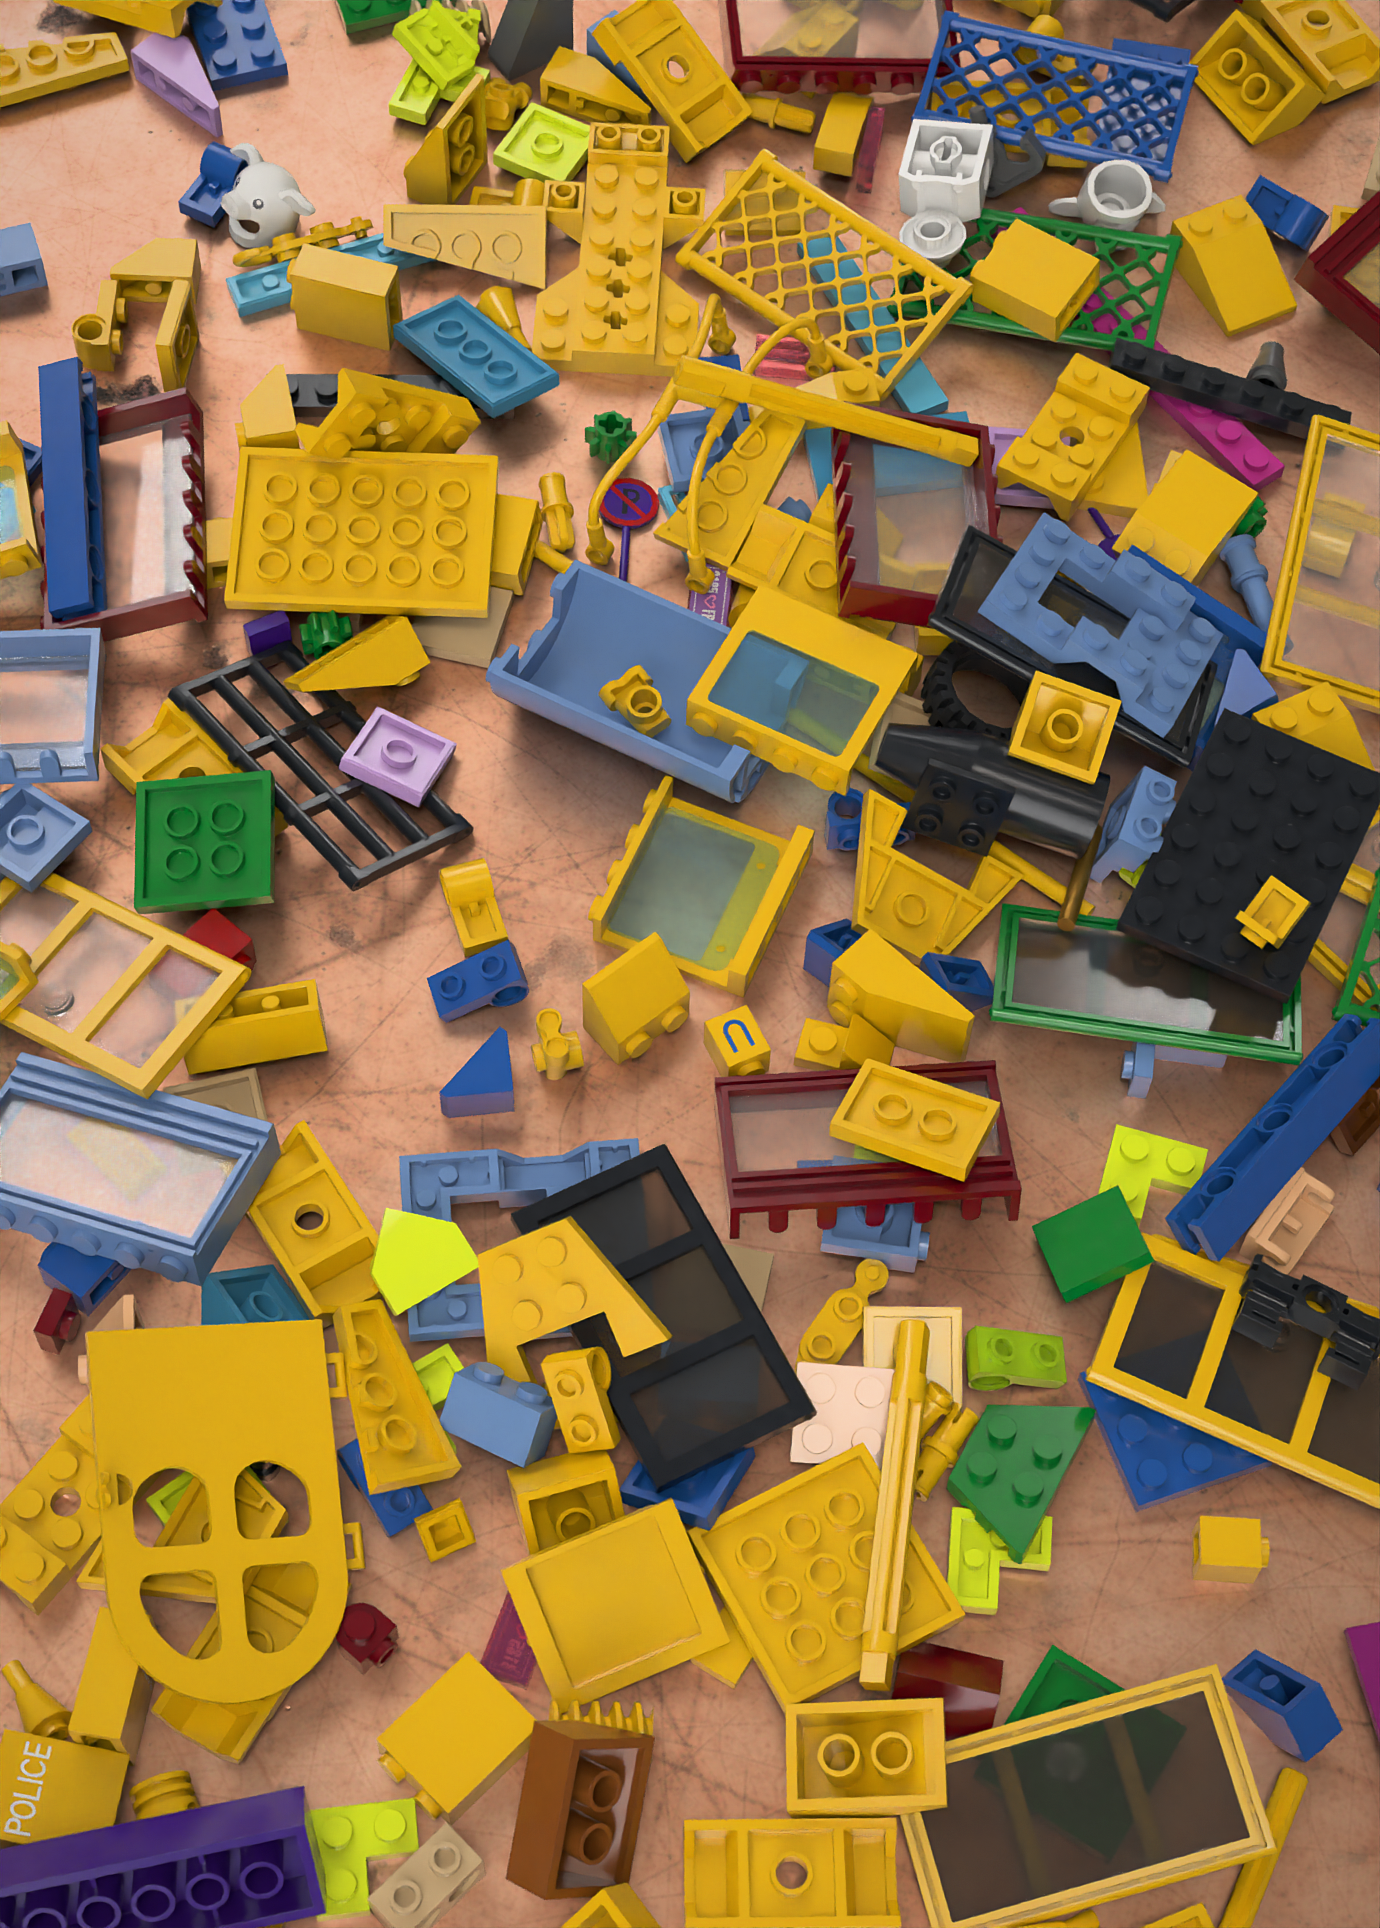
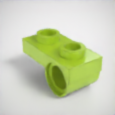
M974 1326L967 1332L964 1338L968 1386L972 1389L994 1391L1006 1388L1011 1384L1059 1389L1067 1383L1062 1336Z

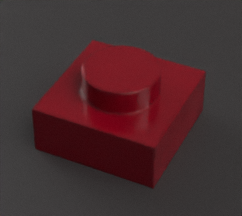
M53 1288L33 1330L42 1350L59 1355L65 1341L70 1342L75 1337L80 1325L81 1315L72 1293Z

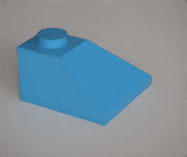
M273 1264L209 1273L201 1286V1326L310 1320Z

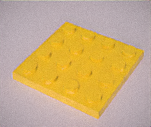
M864 1442L720 1514L710 1531L698 1527L687 1531V1536L697 1558L785 1715L786 1704L808 1703L860 1675L862 1662L860 1652L881 1481V1471ZM912 1523L897 1655L962 1622L966 1615Z

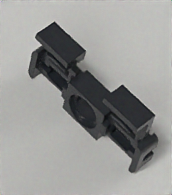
M1257 1254L1247 1269L1240 1286L1239 1294L1243 1298L1245 1297L1231 1329L1272 1349L1284 1325L1278 1322L1281 1316L1336 1343L1334 1349L1328 1347L1317 1371L1358 1391L1368 1374L1372 1360H1377L1380 1355V1319L1346 1302L1347 1295L1304 1274L1301 1280L1284 1274L1262 1262L1263 1255ZM1306 1301L1316 1302L1326 1310V1313L1314 1310Z

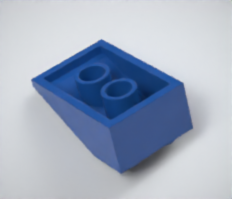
M1118 38L1113 39L1112 50L1179 65H1183V62L1189 63L1191 50ZM1108 66L1106 80L1115 76L1111 66ZM1134 72L1133 76L1128 79L1136 90H1144L1154 85L1151 80L1152 75ZM1173 80L1172 84L1166 88L1174 98L1180 99L1184 82ZM1120 84L1104 90L1114 102L1121 101L1130 96L1127 90ZM1154 93L1143 98L1152 110H1158L1169 105L1160 93ZM1103 101L1101 110L1107 107ZM1136 104L1120 109L1126 120L1130 122L1146 116ZM1171 112L1158 118L1167 130H1172L1176 113ZM1112 115L1099 119L1098 125L1105 133H1111L1122 127ZM1146 124L1135 129L1139 137L1145 142L1161 136L1152 124ZM1127 135L1111 141L1113 151L1131 154L1132 150L1137 147ZM1161 144L1150 149L1152 160L1164 162L1168 145Z

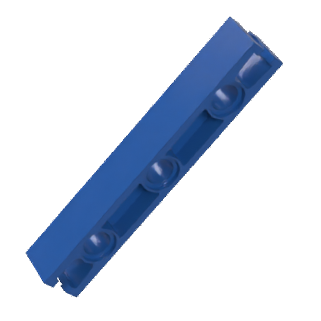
M77 356L38 366L48 611L55 618H62V621L107 610L96 377L91 371L81 373L83 371V362Z
M1344 1014L1165 1217L1183 1250L1196 1255L1201 1249L1199 1245L1201 1244L1208 1258L1219 1262L1380 1076V1019L1370 1018L1366 1022L1367 1027L1362 1030L1360 1026L1362 1021L1358 1016Z

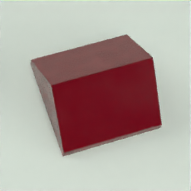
M922 1642L907 1651L901 1652L891 1700L943 1698L945 1742L992 1729L1000 1698L1004 1660ZM985 1755L972 1758V1760L982 1761Z

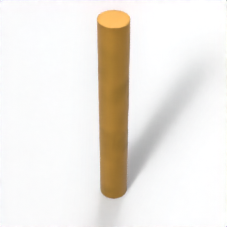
M1099 824L1084 856L1081 859H1076L1057 921V926L1064 931H1071L1076 925L1092 872V865L1103 834V828Z

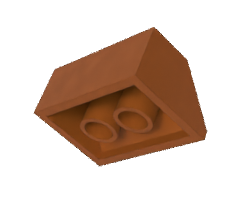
M578 1720L534 1721L506 1879L543 1900L594 1897L603 1888L622 1883L629 1884L655 1737L649 1734Z

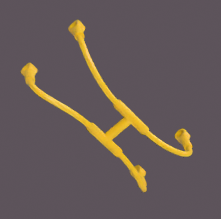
M711 294L707 300L696 339L688 355L697 359L700 357L711 325L712 334L708 339V346L715 353L721 355L728 354L736 341L735 333L728 328L726 310L722 307L718 294ZM799 317L787 322L776 330L753 354L742 371L753 374L761 361L783 338L800 328H807L810 332L808 336L810 358L805 365L806 373L813 379L830 373L834 362L826 353L824 335L820 332L818 324L811 318ZM672 376L651 413L652 418L609 469L591 498L588 520L586 522L590 543L585 550V555L591 562L597 565H606L615 551V546L606 538L603 522L599 518L601 502L619 474L648 442L659 425L667 420L678 400L716 409L706 426L707 433L696 456L687 501V533L689 543L687 557L690 572L685 579V584L691 591L706 594L715 580V575L711 569L706 567L704 550L700 547L698 501L701 479L715 439L722 435L739 402L675 385Z

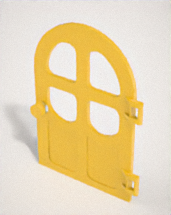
M322 1319L86 1332L85 1340L97 1479L96 1501L99 1505L105 1591L111 1620L119 1639L137 1665L151 1678L171 1691L193 1700L215 1704H240L256 1701L284 1690L308 1673L331 1645L344 1615L348 1591V1571L366 1569L361 1522L343 1523L330 1400L348 1398L343 1353H325ZM327 1365H334L337 1387L329 1388ZM258 1462H270L288 1469L300 1479L307 1492L310 1518L308 1529L304 1534L300 1536L246 1539L241 1536L237 1528L234 1485L238 1475L244 1468ZM176 1468L190 1472L201 1481L205 1488L210 1530L209 1538L201 1544L145 1547L139 1542L134 1531L133 1499L138 1487L151 1475L165 1469ZM117 1476L124 1478L130 1484V1498L127 1485L122 1480L117 1479ZM344 1535H352L354 1559L346 1558ZM295 1563L308 1565L314 1572L316 1588L310 1613L304 1625L288 1646L282 1650L272 1653L256 1650L251 1646L247 1635L242 1582L244 1571L247 1568ZM199 1571L211 1575L215 1585L219 1630V1647L214 1655L205 1659L185 1657L173 1649L157 1633L145 1613L140 1598V1585L145 1577Z

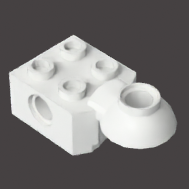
M913 119L899 170L901 212L912 218L905 222L901 228L900 242L940 268L947 266L963 246L966 240V228L963 223L980 218L994 163L993 125Z

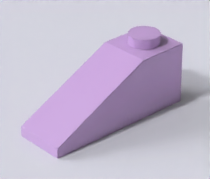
M154 32L131 50L135 78L215 137L218 138L223 134L218 102L194 47L187 37L180 34L177 38H172Z

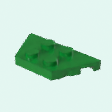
M988 1404L948 1478L947 1490L962 1506L968 1507L973 1512L975 1520L987 1533L993 1530L1009 1547L1008 1556L1014 1562L1022 1564L1094 1421L1095 1409L1090 1407Z

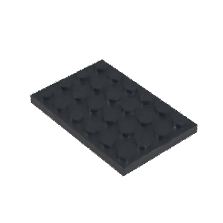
M1224 708L1161 835L1163 837L1161 848L1158 853H1152L1118 921L1116 930L1287 1004L1380 805V773ZM1272 875L1308 900L1311 905L1278 949L1269 942L1261 949L1239 933L1245 925L1240 923L1235 917L1240 911L1244 912Z

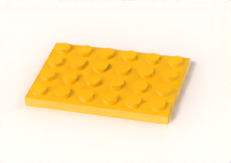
M240 447L224 598L226 608L330 612L334 610L335 613L488 618L499 474L498 456L349 450L341 460H335L308 454L305 449Z

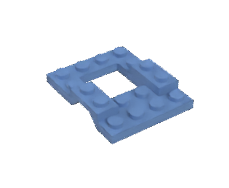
M1043 512L977 611L1053 664L1087 662L1116 682L1124 712L1162 738L1173 727L1223 636V633L1214 628L1208 620L1198 617L1189 611L1196 597L1188 593L1181 584L1169 580L1150 567L1144 559L1132 555L1125 549L1115 561L1105 554L1099 546L1090 544L1071 531L1065 523L1052 518L1045 512ZM1058 570L1130 618L1118 639L1109 634L1104 627L1093 623L1084 616L1073 627L1064 621L1059 614L1046 609L1038 603Z
M638 1138L587 1142L563 1155L523 1158L500 1149L399 1156L402 1211L452 1222L451 1204L499 1200V1208L529 1206L640 1155ZM642 1180L549 1223L551 1224L571 1216L613 1266L649 1250ZM650 1271L629 1281L628 1284L655 1314ZM456 1281L410 1307L408 1309L410 1342L485 1336L480 1283L456 1285ZM605 1312L589 1317L598 1335L606 1334V1326H610ZM568 1326L536 1339L573 1336Z

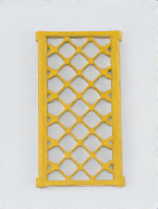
M763 149L757 155L750 167L705 220L704 225L685 243L675 257L677 264L686 270H695L779 328L799 317H808L817 323V320L822 317L840 316L841 331L838 334L829 336L827 339L824 338L826 353L833 359L834 365L843 371L872 366L881 402L885 401L893 392L895 386L974 290L972 283L963 277L957 279L778 162V156L767 149ZM763 172L768 174L767 186L765 188L749 191ZM791 189L799 195L798 206L795 209L775 211L774 197L777 194ZM764 196L769 197L770 211L767 214L753 217L747 216L746 203L748 200ZM741 202V218L723 222L736 205ZM819 209L830 215L829 227L827 229L814 232L806 231L805 217L807 215L815 213ZM791 217L800 218L801 231L799 234L787 237L778 236L777 222L779 220ZM764 222L772 223L773 236L771 239L754 243L750 242L749 228L751 225ZM737 227L744 228L745 241L742 245L722 247L721 233L724 230ZM853 230L862 236L861 246L858 250L844 253L837 252L836 238L839 235ZM716 233L717 247L700 255L698 253L700 249ZM825 237L831 238L832 253L830 255L816 258L809 257L808 243L811 240ZM798 242L803 244L804 257L802 260L789 263L781 262L780 248L783 245ZM775 249L776 262L774 265L753 268L752 253L755 250ZM882 250L893 256L892 268L889 271L874 274L868 272L867 259L870 256L878 254ZM746 253L748 262L746 270L737 272L734 276L723 270L724 258L726 256ZM855 258L863 260L864 272L861 276L847 279L840 278V262ZM827 263L834 264L835 279L833 281L819 284L812 283V267ZM800 268L806 269V285L792 289H785L783 287L782 276L784 272ZM913 271L925 277L924 289L921 292L906 295L900 293L899 279L901 277L909 275ZM772 273L777 274L779 288L775 292L768 293L763 297L753 290L756 277ZM885 279L894 280L896 292L893 297L879 300L871 298L870 286L873 282ZM858 284L866 285L867 299L864 302L851 305L843 304V288ZM830 289L837 290L838 305L836 307L823 310L815 309L814 294L816 292ZM945 292L949 293L951 296L934 316L931 310V300L943 295ZM802 294L809 295L810 309L808 312L799 314L794 318L784 311L785 301L788 297ZM925 300L928 312L925 318L911 321L903 319L902 306L904 303ZM896 305L898 307L899 319L896 323L884 326L875 325L873 312L876 308ZM861 310L869 311L870 325L868 328L856 331L846 330L845 316L848 313ZM926 326L911 346L908 347L906 345V331L911 328ZM800 328L789 334L809 347L808 336L810 332L807 328ZM894 331L901 333L902 346L899 350L884 353L878 351V335ZM866 336L872 338L873 352L870 355L856 360L847 354L848 342L851 339ZM900 358L885 378L879 375L880 363L882 361Z

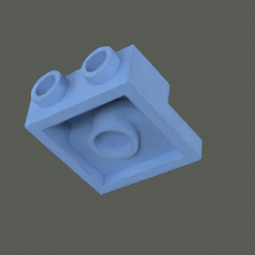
M739 405L727 423L722 435L717 437L712 445L701 482L706 478V473L716 462L719 463L733 448L732 444L750 425V421L743 422ZM716 409L670 414L667 420L657 428L673 493L689 491L696 456L707 433L706 426Z
M1144 766L1110 804L1102 826L1103 834L1092 865L1090 879L1101 883L1112 870L1119 872L1122 867L1134 873L1146 859H1150L1153 852H1159L1163 843V837L1160 836L1162 825L1168 822L1176 805V801L1172 798L1175 794L1174 788L1177 781L1147 766Z
M30 783L15 784L10 790L4 791L0 794V881L6 876L32 893L92 832L90 821Z
M833 1157L832 1166L870 1164L874 1162ZM913 1203L886 1204L884 1223L876 1227L868 1226L865 1223V1206L837 1207L836 1225L832 1229L823 1230L820 1251L882 1261L887 1269L911 1273L915 1272L917 1260L926 1261L930 1232L921 1231L922 1224L914 1221L912 1213Z

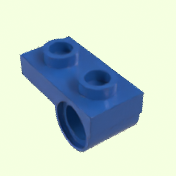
M218 142L210 143L200 161V175L178 201L180 213L215 227L226 213L221 206L222 197L233 190L237 176L243 169L249 166L246 160L230 152L232 148Z
M1259 175L1245 198L1265 227L1307 252L1329 218L1325 212L1315 205L1290 193L1262 175Z
M849 788L846 796L837 792L830 796L824 831L827 850L840 848L850 851L858 849L863 793ZM911 802L898 803V805L908 811ZM840 815H850L854 818L845 819L840 817ZM900 827L892 846L915 840L916 832Z
M509 940L427 978L438 1015L446 1023L488 1003L495 1007L514 1005L522 1001L529 994L528 982L515 946Z
M358 1438L336 1450L344 1471L356 1489L364 1496L387 1537L393 1536L412 1524L414 1518L433 1510L419 1485L369 1495Z

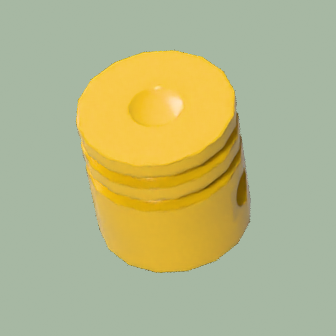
M176 1770L161 1773L132 1787L128 1794L131 1802H134L132 1808L135 1815H137L136 1821L199 1808L198 1800L194 1796L193 1784L190 1783L192 1780L189 1771Z

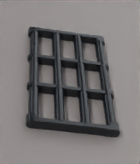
M291 640L279 643L270 649L190 682L187 681L175 686L168 693V698L181 711H185L228 756V761L234 767H239L242 772L265 771L256 759L274 752L312 791L316 797L298 804L275 780V806L284 815L283 819L290 826L294 825L334 867L339 873L338 877L353 892L437 850L465 839L474 829L460 813L456 814L432 788L422 804L446 829L428 836L387 792L345 772L343 773L350 781L334 789L291 743L308 736L339 768L341 758L346 753V750L325 728L342 721L357 737L366 721L357 713L355 705L351 701H346L336 690L313 691L329 709L312 716L267 670V667L283 661L296 673L310 664L303 657V652ZM249 675L295 724L278 731L231 682ZM215 690L261 739L242 746L197 697ZM364 794L412 845L394 852L346 801ZM329 809L378 861L360 869L311 817Z

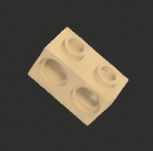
M446 1822L367 1898L371 1913L385 1928H432L485 1876L484 1862Z

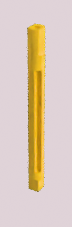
M682 354L674 369L673 383L689 389L739 403L763 407L930 454L931 457L970 467L979 455L978 438L943 428H934L821 396Z
M914 1319L901 1321L896 1369L892 1377L860 1652L862 1662L859 1682L865 1690L891 1691L893 1664L897 1657L927 1386L926 1367L930 1330L925 1321Z

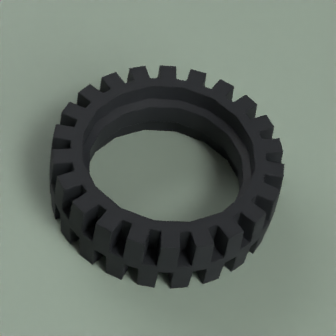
M995 636L992 637L1001 642V638ZM954 640L948 644L934 661L922 683L924 686L921 690V698L925 699L922 707L924 713H931L928 719L929 724L936 727L982 730L1010 740L1012 727L1001 728L985 723L967 710L956 695L952 683V675L957 671L973 670L990 675L1007 686L1018 700L1020 707L1030 682ZM1008 641L1006 645L1013 648L1014 644Z

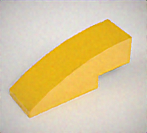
M835 92L833 94L815 143L814 170L852 176L856 158H859L871 115L874 96L858 95L853 92Z

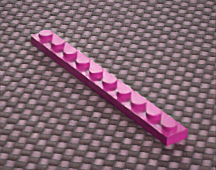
M1022 207L1012 211L1013 213L1029 215ZM999 227L997 232L991 235V238L995 241L997 235L1003 230L1007 231L1008 228ZM1103 287L1100 288L1108 299L1114 300ZM1092 294L1081 309L1085 313H1091L1104 304L1096 294ZM1122 305L1116 308L1124 319L1130 320L1134 318ZM1108 313L1091 321L1094 331L1112 334V331L1119 326L1116 319ZM1076 315L1073 320L1076 321L1079 317ZM1141 324L1131 328L1134 332V338L1146 340L1148 331ZM1157 340L1155 341V350L1170 354ZM1149 390V395L1230 476L1256 492L1282 476L1285 465L1236 417Z

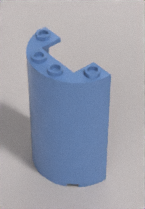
M575 559L565 574L560 572L555 577L550 589V596L554 598L552 617L542 631L536 630L532 634L528 642L527 651L521 659H519L520 647L511 644L501 658L495 657L489 665L486 681L490 683L493 693L504 700L730 803H734V801L739 803L744 800L757 785L770 762L752 754L750 755L749 750L734 744L732 746L712 736H702L692 727L686 725L687 699L731 631V628ZM746 636L708 696V700L785 735L786 731L783 728L788 722L790 710H796L810 663ZM635 665H641L652 678L653 684L651 687L660 693L662 706L671 718L669 727L652 738L639 733L618 710L610 711L598 696L600 689L605 684L620 679L627 670Z

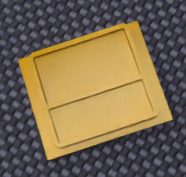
M672 1497L534 1553L500 1570L527 1635V1644L533 1650L552 1699L557 1700L561 1714L568 1711L572 1700H577L579 1706L730 1642L704 1578V1568L698 1563Z

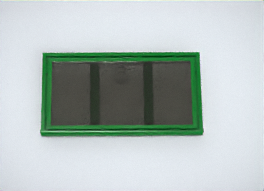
M1002 904L992 1007L989 1009L990 1021L1300 1065L1303 1059L1301 975L1288 1003L1285 1004L1116 930L1119 921L1117 919L1079 914L1075 928L1071 931H1064L1057 926L1060 911Z

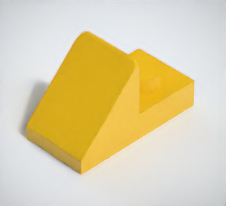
M855 1013L852 1014L849 1028L806 1017L794 1057V1066L814 1071L859 1069L863 1066L866 1058L890 1065L895 1044Z

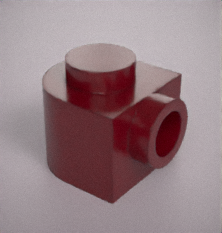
M355 1603L345 1608L335 1637L341 1655L364 1675L373 1665L376 1668H380L391 1658L398 1647L395 1641L399 1638L397 1625L375 1606L367 1603Z

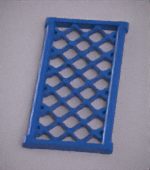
M945 10L941 16V28L914 114L911 116L912 122L913 119L971 123V119L958 116L956 107L968 101H974L977 105L985 107L987 121L997 129V136L995 138L999 139L1002 143L1020 147L1021 137L1025 135L1026 131L1032 129L1046 153L1099 165L1112 160H1128L1138 164L1149 176H1153V180L1168 183V180L1172 177L1173 157L1190 91L1199 73L1198 65L1184 62L1183 65L1160 61L960 17V13ZM949 31L960 33L962 42L951 48H945ZM981 38L998 41L1000 51L985 57L979 53L974 45L978 44ZM1019 47L1037 50L1036 55L1038 59L1027 65H1022L1017 61L1013 53L1017 52ZM964 50L969 51L977 62L964 68L958 67L951 56ZM1058 55L1075 58L1077 68L1066 73H1059L1051 62ZM1000 59H1006L1015 70L1004 76H998L989 65ZM940 62H945L953 73L941 79H936ZM1096 63L1113 67L1115 76L1104 82H1099L1089 70L1093 69ZM1040 67L1046 68L1053 79L1041 85L1035 84L1027 74ZM977 70H983L991 82L980 87H973L965 76ZM1134 72L1152 75L1151 80L1154 85L1144 90H1136L1128 79L1133 76ZM1077 76H1083L1092 87L1081 93H1075L1066 81ZM1017 78L1022 79L1030 90L1018 96L1011 95L1004 84ZM1173 80L1184 82L1180 99L1174 98L1166 88L1172 84ZM958 81L968 93L952 99L947 96L941 87ZM1120 84L1127 90L1130 96L1121 101L1114 102L1104 90ZM1059 87L1068 99L1058 104H1050L1042 93L1051 88ZM991 90H998L1006 101L995 107H989L980 95ZM931 92L936 93L944 103L938 107L937 111L926 109ZM1154 93H1160L1169 105L1158 110H1152L1143 98ZM1094 95L1099 96L1107 107L1095 113L1088 112L1081 101ZM1035 98L1045 110L1028 116L1018 104ZM1136 104L1146 116L1130 122L1126 120L1120 109ZM1068 107H1075L1083 119L1073 124H1066L1057 113ZM1011 109L1021 121L1014 126V129L997 125L995 115ZM1171 112L1176 113L1172 130H1167L1158 118ZM1112 115L1122 127L1111 133H1105L1096 121ZM1045 118H1051L1060 130L1056 131L1053 137L1036 134L1033 124ZM1146 124H1152L1161 136L1145 142L1139 137L1135 129ZM1083 127H1090L1098 139L1092 143V146L1074 142L1072 132ZM1127 135L1137 147L1132 150L1131 154L1113 151L1111 141ZM1161 144H1167L1164 162L1152 160L1150 149Z

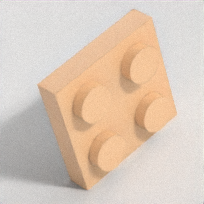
M797 1362L796 1375L816 1408L817 1414L811 1420H807L792 1428L790 1462L821 1464L864 1442L878 1468L882 1469L892 1377L895 1369Z

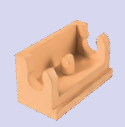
M1300 1167L1269 1203L1247 1233L1239 1254L1251 1262L1257 1254H1262V1262L1289 1275L1333 1213L1335 1207L1330 1202L1335 1197V1193L1328 1186L1306 1173L1304 1168Z

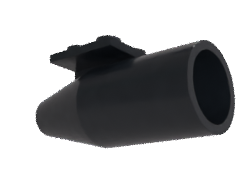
M890 722L883 735L874 763L876 767L915 791L901 828L986 857L997 833L1001 832L1067 856L1081 859L1092 840L1101 817L1109 790L1110 775L1099 771L1094 785L1007 755L1010 740L982 730Z

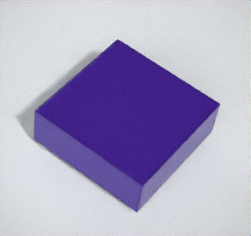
M284 611L271 613L243 625L247 651L250 656L270 649L284 641H292L290 622Z

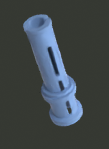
M1251 535L1234 536L1228 540L1219 557L1222 561H1226L1232 575L1230 584L1235 591L1242 594L1254 625L1267 633L1273 607V600L1266 585L1268 581L1267 568L1259 563L1254 551L1256 542ZM1288 636L1286 637L1283 656L1288 654L1293 648Z

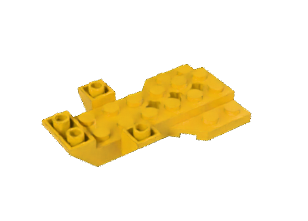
M590 122L586 191L585 182L545 180L543 206H547V220L581 244L579 267L539 293L536 299L532 353L555 371L672 377L682 354L688 356L698 333L699 303L661 271L662 253L665 248L704 225L706 189L667 187L670 126Z

